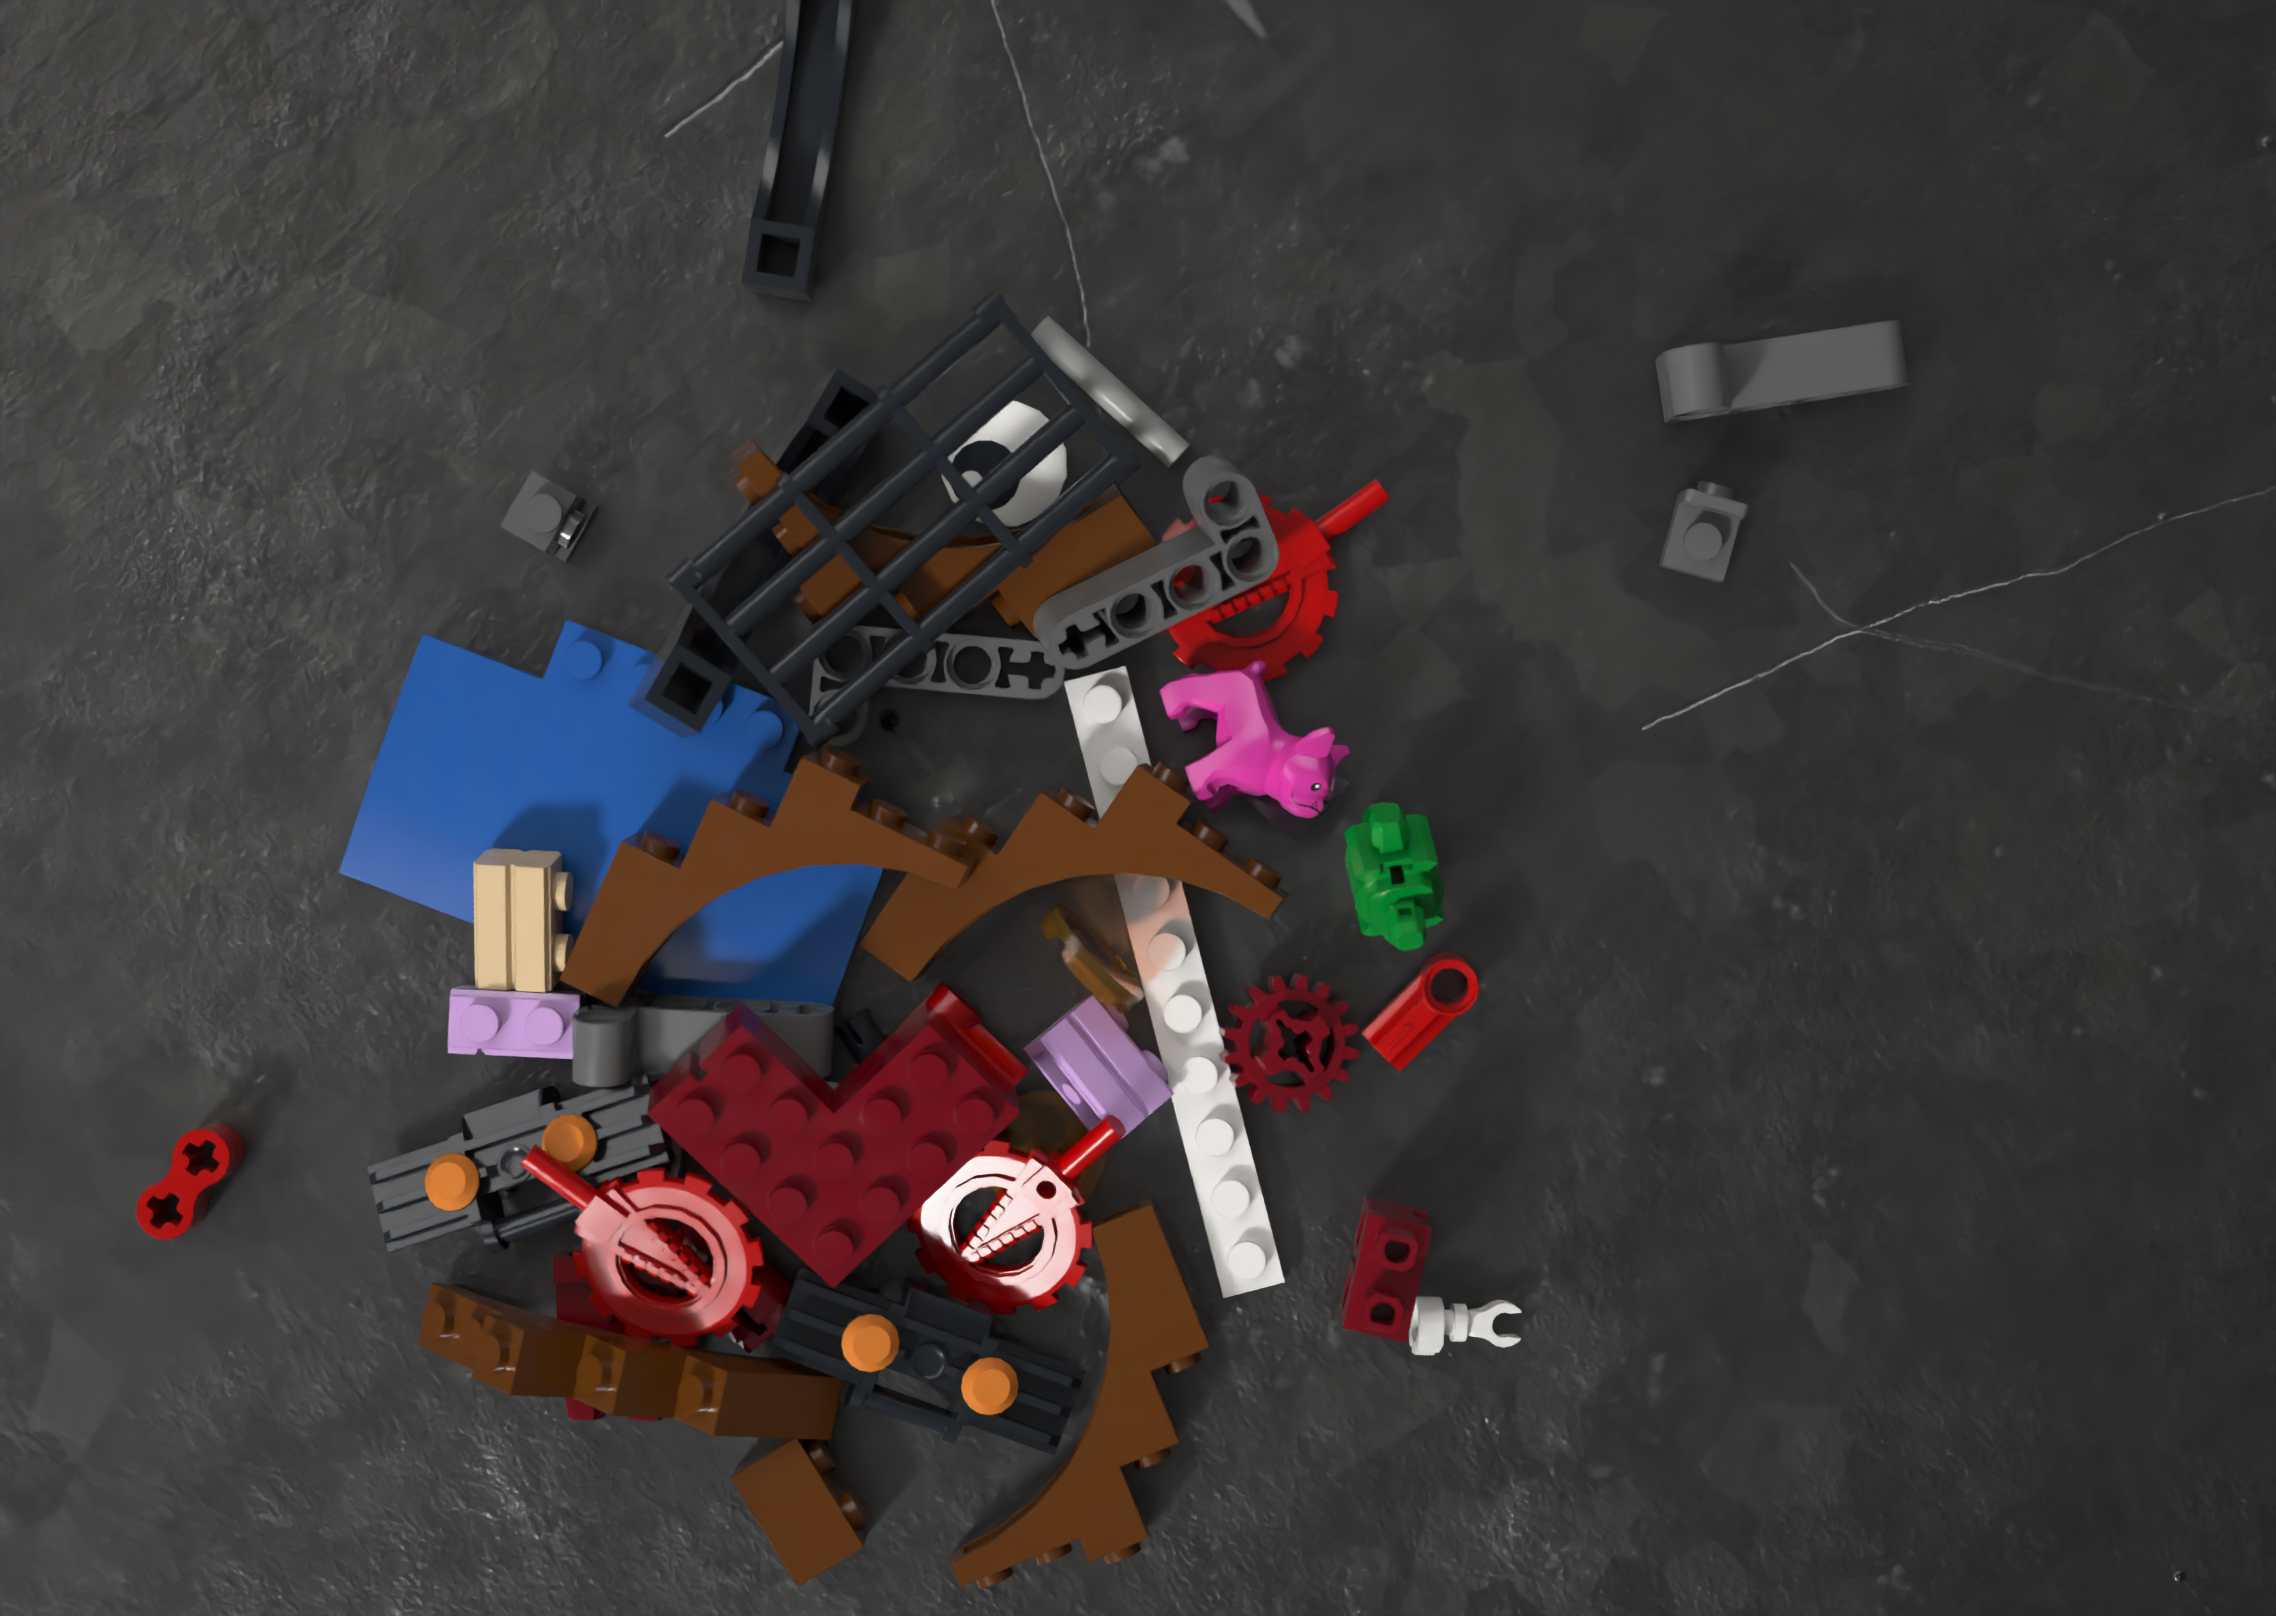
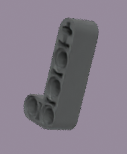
M1901 320L1869 323L1722 346V342L1696 344L1667 350L1655 358L1665 422H1679L1876 392L1911 384Z
M1209 455L1199 458L1186 471L1182 486L1184 496L1197 525L1196 527L1051 596L1040 604L1034 615V633L1057 664L1066 669L1074 670L1089 667L1263 582L1272 575L1278 565L1280 556L1277 541L1255 487L1230 461L1221 456ZM1230 481V489L1227 495L1219 502L1209 503V495L1212 489L1220 482ZM1253 537L1252 546L1246 554L1235 559L1231 558L1233 548L1240 540ZM1196 565L1195 573L1190 581L1184 585L1173 586L1175 576L1181 569L1186 566ZM1132 593L1139 594L1137 602L1131 610L1126 613L1115 614L1116 606L1123 597ZM1094 612H1097V614L1101 617V619L1103 620L1102 623L1099 624V622L1093 616ZM1071 625L1073 635L1067 638L1065 629Z
M853 626L842 637L851 636L856 638L863 648V658L860 665L851 672L842 673L832 666L829 660L830 647L814 661L809 716L905 633L904 629ZM943 633L933 642L936 647L927 654L926 668L920 675L914 678H904L896 674L882 687L1042 700L1055 695L1063 686L1066 669L1056 663L1039 641ZM972 647L985 650L991 658L992 666L990 674L986 679L976 684L962 681L956 673L955 666L960 653ZM1013 649L1014 651L1009 662L1016 664H1029L1034 653L1044 654L1045 664L1055 667L1054 678L1043 679L1041 689L1034 690L1030 688L1029 678L1022 675L1008 674L1011 687L998 688L997 684L1003 670L1000 650ZM873 695L856 709L858 720L853 731L845 736H834L826 744L842 747L851 746L862 740L868 732L871 723Z
M635 993L632 998L616 1008L591 996L572 1015V1081L576 1084L591 1087L618 1086L629 1082L637 1071H670L691 1050L700 1057L701 1040L741 1002L750 1008L821 1077L831 1075L834 1069V1007L823 1003ZM700 1067V1074H705L706 1071Z

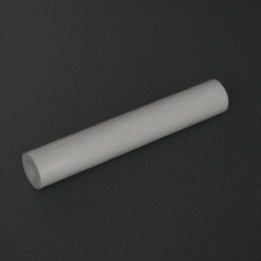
M1050 316L1046 317L1031 333L1034 340L1059 369L1168 468L1188 449L1190 444Z

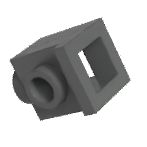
M531 470L500 527L542 551L568 562L598 507Z

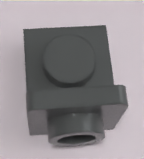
M1699 481L1697 490L1687 488L1679 492L1659 566L1719 583L1724 582L1740 520L1746 518L1749 505L1734 501L1736 490L1710 482Z

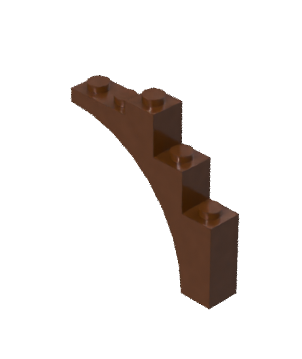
M752 439L731 454L736 465L741 470L732 477V480L750 504L754 506L778 485L774 480L783 471ZM1110 486L1031 555L1034 560L1025 569L1019 566L977 604L998 589L999 592L989 600L1013 630L1021 623H1024L1034 638H1037L1033 629L1035 612L1041 603L1051 596L1158 544L1122 495L1114 487ZM811 492L806 495L831 525L846 513L825 503ZM796 505L780 517V522L771 528L793 558L821 535ZM872 524L854 539L849 546L872 573L875 574L919 534ZM1027 525L1008 530L1015 536ZM992 532L972 536L957 535L898 587L900 590L892 596L911 618L917 622L1002 548L1003 545ZM837 554L791 595V598L812 625H815L858 589L863 582Z
M826 747L822 754L814 750L801 758L776 815L768 812L771 805L766 800L750 792L735 789L733 795L724 792L711 799L686 856L679 853L681 845L678 842L658 832L647 830L644 836L635 833L622 840L559 980L618 1008L634 996L657 954L689 918L717 897L757 878L805 866L861 864L910 872L957 890L968 880L978 857L964 851L967 843L948 831L932 827L930 832L927 833L906 823L908 814L890 803L878 799H873L870 805L862 802L872 778L858 771L860 762L832 748Z
M1159 761L1155 768L1147 763L1137 765L1099 822L1090 817L1095 808L1075 792L1063 787L1059 794L1051 789L1040 792L1003 848L995 843L1000 836L999 833L976 816L967 814L964 820L957 815L945 818L939 828L963 839L967 843L964 851L978 857L968 880L956 890L908 872L859 946L912 982L924 976L950 943L992 908L1029 889L1075 876L1132 873L1177 879L1223 894L1267 920L1276 914L1289 894L1278 887L1283 877L1270 866L1253 856H1250L1248 861L1244 863L1227 851L1225 847L1230 840L1220 831L1200 819H1197L1193 826L1184 821L1198 799L1186 791L1190 786V781L1187 777L1170 765Z
M1151 1197L1093 1221L1092 1231L1107 1281L1110 1332L1106 1368L1091 1416L1068 1458L1032 1500L997 1528L953 1551L951 1565L960 1587L975 1581L978 1588H986L1000 1583L1014 1574L1011 1566L1034 1557L1037 1564H1045L1059 1559L1073 1550L1070 1542L1078 1539L1081 1541L1089 1562L1104 1557L1106 1563L1111 1564L1138 1553L1141 1550L1139 1542L1149 1538L1147 1521L1124 1465L1133 1461L1136 1469L1154 1465L1168 1458L1172 1454L1169 1447L1179 1443L1178 1430L1153 1370L1164 1366L1166 1374L1184 1370L1200 1362L1202 1358L1199 1351L1209 1348L1208 1336Z
M432 1283L427 1307L422 1315V1330L418 1344L472 1369L473 1379L509 1395L574 1398L612 1416L674 1418L713 1436L830 1440L843 1380L801 1364L792 1366L775 1358L716 1352L692 1347H678L668 1343L618 1334L524 1310L484 1297L453 1284Z

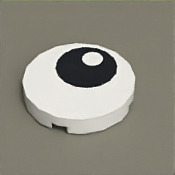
M1012 401L951 454L948 459L973 488L1049 420L1039 410L1018 401ZM1064 443L1057 447L989 507L1006 528H1017L1030 523L1059 498L1067 479V451ZM942 475L950 498L956 503L961 496ZM979 517L975 519V521L984 524Z

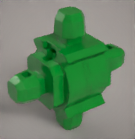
M1380 802L1370 804L1365 808L1362 815L1363 823L1352 825L1344 831L1347 842L1344 861L1361 933L1371 937L1382 935L1390 944L1402 951L1418 949L1427 938L1426 928L1444 920L1441 904L1445 890L1427 816L1420 814L1405 815L1404 810L1395 803Z

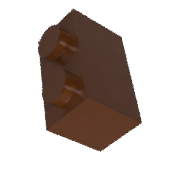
M782 1438L738 1465L731 1476V1480L797 1587L863 1548L868 1535L864 1527L870 1523V1520L854 1492L850 1490L843 1494L830 1474L837 1467L831 1453L822 1440Z

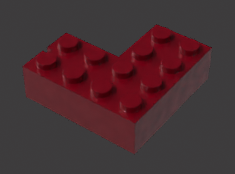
M741 1002L701 1040L700 1057L691 1050L650 1089L647 1114L826 1283L834 1288L1020 1114L1016 1088L927 1002L834 1089L750 1008ZM700 1067L706 1071L701 1078H699Z

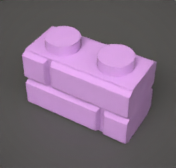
M461 985L452 988L449 1004L448 1053L478 1054L484 1052L485 1055L572 1059V1015L590 997V994L580 990L552 989V991L545 993L516 991L515 989L507 991L478 989L475 985Z
M1095 993L1064 1014L1052 1026L1029 1043L1024 1050L1088 1131L1093 1129L1107 1115H1113L1124 1125L1126 1130L1124 1136H1126L1146 1119L1148 1115L1173 1096L1174 1092L1166 1084L1168 1073L1163 1063L1153 1053L1147 1050L1141 1052L1127 1035L1126 1031L1129 1029V1025L1120 1009L1110 1001L1104 1000L1101 1002Z

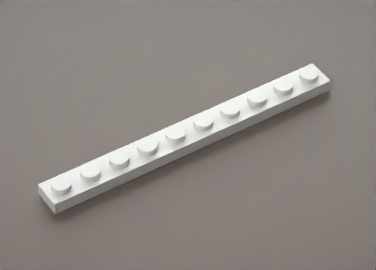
M1126 666L1064 682L1099 820L1137 765L1147 763L1151 766ZM1114 873L1162 1063L1168 1073V1086L1174 1092L1171 1098L1223 1298L1284 1283L1285 1280L1234 1085L1229 1080L1231 1076L1228 1063L1220 1060L1219 1054L1225 1048L1222 1036L1219 1034V1025L1182 882L1172 878L1132 873Z

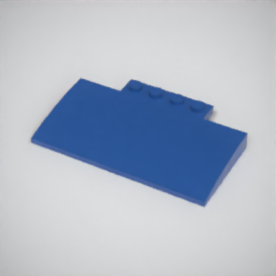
M567 619L565 620L544 678L436 636L422 634L375 762L338 873L474 924L473 862L485 850L498 848L518 849L524 852L529 850L558 851L562 853V872H571L573 877L572 905L569 911H562L563 934L572 935L575 945L622 840L635 833L644 836L645 831H654L678 842L681 845L679 853L686 856L711 799L724 792L733 795L735 789L750 792L766 800L771 805L768 812L776 815L794 773L786 771L801 730L794 723L795 720L776 699L730 682L701 733L682 739L628 706L657 654ZM862 800V802L867 803L869 805L871 804L870 802ZM861 864L805 866L757 878L725 893L688 919L657 954L639 987L658 995L823 1003L834 1007L886 868Z

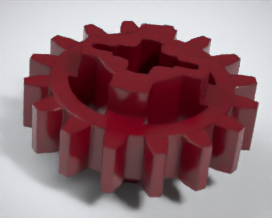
M1275 973L1269 974L1267 991L1263 992L1258 987L1249 983L1244 988L1250 1002L1245 1007L1231 1002L1228 1005V1010L1238 1019L1235 1026L1219 1028V1034L1233 1041L1232 1048L1226 1049L1219 1054L1220 1060L1228 1064L1238 1065L1239 1068L1232 1073L1229 1080L1237 1087L1251 1082L1247 1098L1254 1103H1261L1270 1094L1271 1109L1277 1112H1284L1289 1098H1292L1297 1109L1303 1112L1309 1111L1311 1094L1315 1093L1322 1099L1330 1101L1333 1095L1328 1083L1332 1078L1343 1082H1348L1351 1078L1340 1065L1343 1059L1358 1058L1359 1051L1345 1045V1037L1358 1032V1025L1348 1021H1340L1339 1017L1349 1007L1345 1000L1337 998L1328 1003L1326 1002L1331 986L1318 981L1308 992L1307 976L1294 973L1289 987L1285 986L1280 975ZM1296 1000L1306 1002L1313 1008L1309 1011L1304 1009L1294 1016L1288 1015L1284 1009L1280 1008L1278 1003ZM1255 1022H1257L1259 1025L1257 1042L1249 1050L1250 1034ZM1277 1024L1293 1033L1299 1034L1295 1037L1293 1043L1297 1049L1295 1053L1301 1061L1280 1050L1284 1045V1040L1281 1037L1282 1031ZM1328 1036L1326 1055L1321 1063L1319 1060L1321 1043ZM1280 1070H1288L1297 1076L1300 1081L1291 1084H1278L1268 1081L1265 1077L1269 1074L1273 1076Z

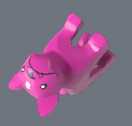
M1255 661L1243 670H1223L1210 674L1192 673L1169 682L1159 690L1168 717L1171 720H1179L1184 734L1197 730L1203 720L1217 721V749L1185 767L1194 794L1200 801H1206L1207 807L1212 813L1224 809L1226 803L1233 796L1243 794L1263 796L1267 794L1278 800L1281 806L1293 815L1313 818L1324 811L1328 806V800L1336 794V767L1342 759L1350 756L1348 746L1332 745L1335 738L1332 727L1315 730L1305 737L1288 734L1280 724L1269 692L1264 685L1262 677L1266 672L1267 666L1263 661Z

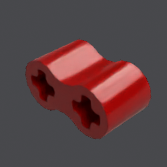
M210 1123L185 1133L174 1147L172 1165L168 1174L159 1183L149 1186L140 1195L136 1205V1217L140 1227L148 1235L157 1239H173L196 1228L205 1219L208 1212L209 1196L213 1187L220 1180L231 1176L243 1161L244 1145L240 1135L233 1128L222 1123ZM212 1142L216 1146L212 1156L218 1163L205 1167L201 1163L205 1153L199 1146ZM176 1195L180 1199L176 1209L181 1216L170 1220L165 1215L169 1209V1204L163 1199Z

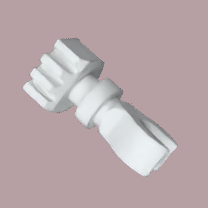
M1417 1296L1409 1329V1346H1412V1353L1415 1355H1434L1439 1353L1443 1347L1444 1335H1449L1451 1342H1465L1467 1335L1484 1338L1495 1346H1513L1521 1338L1516 1334L1494 1333L1492 1323L1494 1318L1500 1313L1511 1314L1522 1313V1311L1509 1301L1500 1299L1491 1301L1476 1309L1467 1310L1466 1304L1453 1303L1450 1305L1449 1310H1444L1441 1297Z

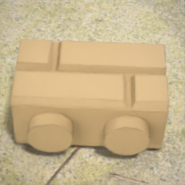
M498 848L485 850L473 862L475 987L486 990L507 991L515 989L516 991L543 993L552 991L560 981L561 974L574 948L572 935L563 934L562 911H569L572 905L571 872H562V853L558 851L529 850L524 852L518 849Z

